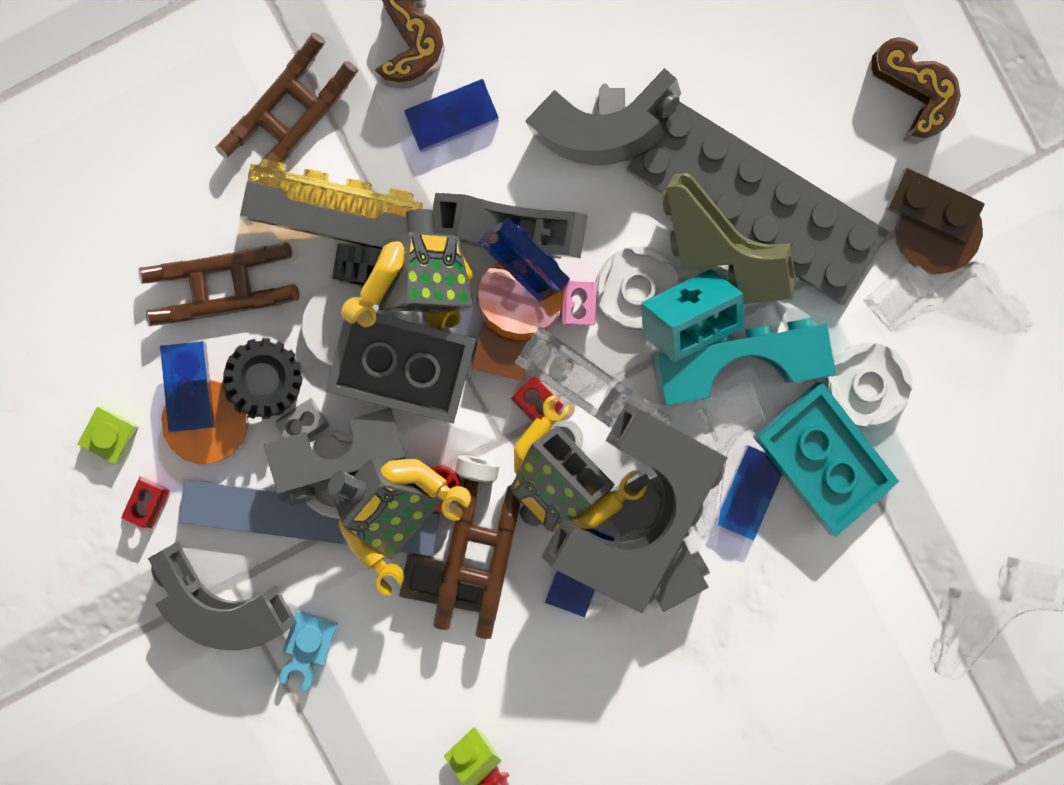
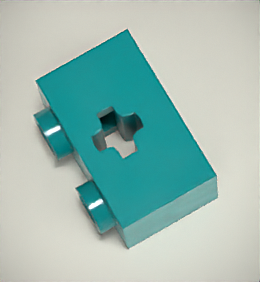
M712 269L641 302L643 337L673 362L744 328L743 292Z

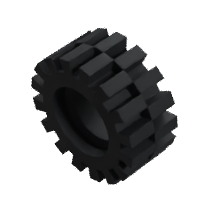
M339 243L337 245L332 279L365 285L382 250Z
M262 338V341L252 339L248 340L247 344L243 346L239 345L234 353L229 356L223 372L222 385L226 392V399L229 403L232 402L237 412L248 414V418L262 417V420L270 419L271 416L283 414L294 403L303 381V376H301L300 372L302 367L300 361L297 362L294 358L296 354L291 349L288 351L284 348L285 344L280 341L277 344L272 343L270 338ZM258 363L271 365L279 375L277 389L268 395H258L252 392L245 381L246 372L251 366Z

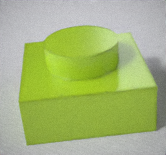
M98 406L77 445L113 464H119L139 426L102 406Z
M473 727L444 755V758L463 785H478L502 762V759L486 736L476 727Z

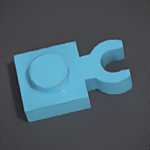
M298 609L294 616L297 623L290 628L282 651L294 657L282 669L279 679L280 683L285 684L291 671H300L304 676L301 690L307 691L314 680V671L311 664L313 662L324 665L338 622Z

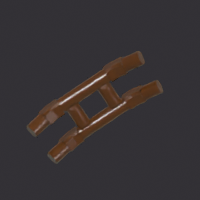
M312 32L301 49L295 53L286 65L283 72L249 112L243 115L230 129V132L215 146L216 151L222 157L228 159L258 130V126H261L279 143H276L262 158V161L248 174L251 182L263 184L286 163L293 151L316 124L338 102L358 73L355 65L349 61H344L336 74L330 78L325 87L320 91L318 97L298 79H301L316 60L315 57L326 43L324 38L317 33ZM287 93L306 109L291 129L271 113Z
M283 242L204 258L139 267L138 275L141 284L189 278L193 303L146 310L148 326L181 323L298 301L300 294L295 284L252 292L247 268L290 259L292 257L290 244ZM231 270L235 295L210 300L205 275Z
M465 479L463 487L469 491L471 501L468 507L463 506L461 503L458 505L462 509L463 514L461 519L455 521L433 626L440 630L450 629L459 584L484 589L475 635L482 639H491L521 502L512 494L511 485L506 488L498 529L472 525L482 482ZM468 541L493 547L488 572L463 567Z

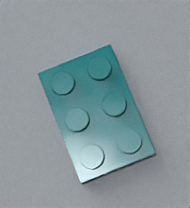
M816 382L753 436L826 531L834 537L841 534L900 482L823 382Z

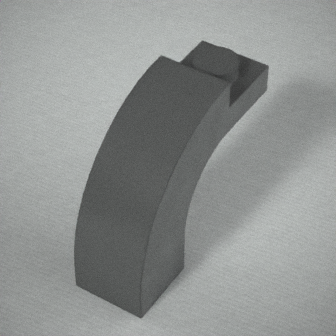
M663 68L632 103L615 113L594 115L583 112L573 106L554 89L525 122L534 137L563 158L588 165L616 164L641 155L665 136L658 119L660 117L666 118L675 110L680 101L679 96L682 93L677 78Z
M435 193L432 209L434 234L456 235L460 243L548 258H581L588 215L582 213L523 208L487 201L466 194Z
M178 541L147 558L152 566L151 571L155 581L168 594V596L155 603L156 607L169 624L196 643L220 650L250 649L284 634L297 623L276 585L250 599L242 601L226 600L211 593L198 578Z

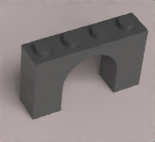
M626 402L605 441L649 465L656 473L662 488V504L655 522L646 532L632 540L613 542L604 540L562 518L541 557L553 569L643 613L647 604H651L658 596L661 588L660 580L668 566L673 565L680 556L682 550L681 542L688 529L699 521L703 513V502L709 491L720 483L725 472L724 464L728 457Z

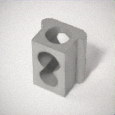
M603 83L597 94V115L611 114L625 108V88H609L608 84Z
M309 398L276 420L277 424L275 426L283 438L296 435L291 432L290 424L294 419L302 420L306 412H311L314 415V423L311 426H302L301 433L306 432L309 439L330 426L312 398Z

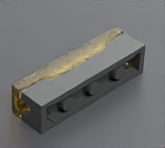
M261 159L260 165L250 164L239 218L382 250L385 239L407 233L406 212L422 209L423 203L413 201L414 194L411 192L389 188L388 195L371 191L372 184L368 182L347 179L346 184L342 185L329 182L330 175L321 171L304 169L303 175L286 172L287 165L284 163Z

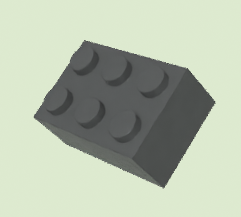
M376 313V321L370 327H362L357 322L350 324L344 319L326 392L454 424L476 339Z

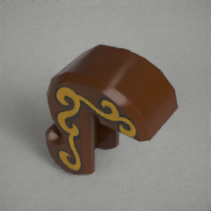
M382 0L385 10L410 49L398 54L374 71L377 77L389 87L400 89L414 87L425 82L440 68L445 53L441 28L431 16L417 10L418 8L426 7V0Z
M902 37L891 38L883 43L872 55L870 61L871 71L874 77L923 103L903 141L916 144L931 139L950 124L956 114L961 98L959 81L950 68L937 61H913L912 55L919 48L915 42Z

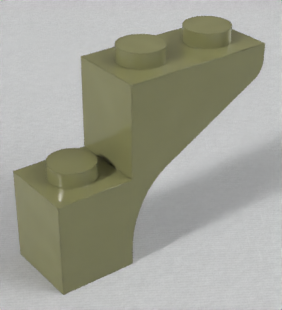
M688 173L674 174L666 190H663L662 202L666 216H672L674 230L670 233L671 250L674 256H679L682 270L729 265V283L743 292V304L792 299L797 281L791 244H764L746 238L735 229L692 175Z

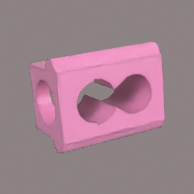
M562 281L561 324L595 325L597 282ZM577 288L584 290L587 295L586 301L581 304L585 310V315L581 319H576L571 314V309L575 305L571 295Z

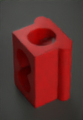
M535 375L510 398L532 422L536 418L541 420L544 415L537 413L535 405L526 403L525 393L531 389L536 390L540 393V400L542 401L554 396ZM559 400L555 404L556 413L564 406Z
M139 476L121 518L143 529H153L170 489ZM145 489H148L152 493V500L145 504L147 509L146 515L141 516L137 512V504L144 501L143 494Z

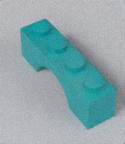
M813 318L787 322L788 331L772 333L771 325L746 329V338L730 341L728 335L676 362L670 360L663 353L651 355L660 405L667 406L709 398L712 383L719 371L732 360L743 356L758 358L770 364L781 376L784 383H794L836 375L827 324L814 326Z

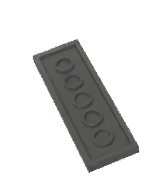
M680 101L666 118L660 117L658 120L665 136L648 151L634 157L625 171L661 194L663 190H666L674 174L688 173L692 175L739 233L750 240L764 244L790 243L796 277L840 305L845 304L889 231Z

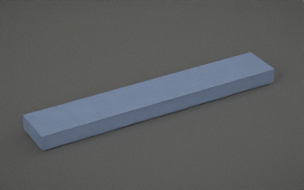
M184 480L179 523L348 545L338 527L339 519L320 515L308 507L306 502L291 505L289 500L281 502L277 491ZM433 512L399 552L434 556L440 513Z

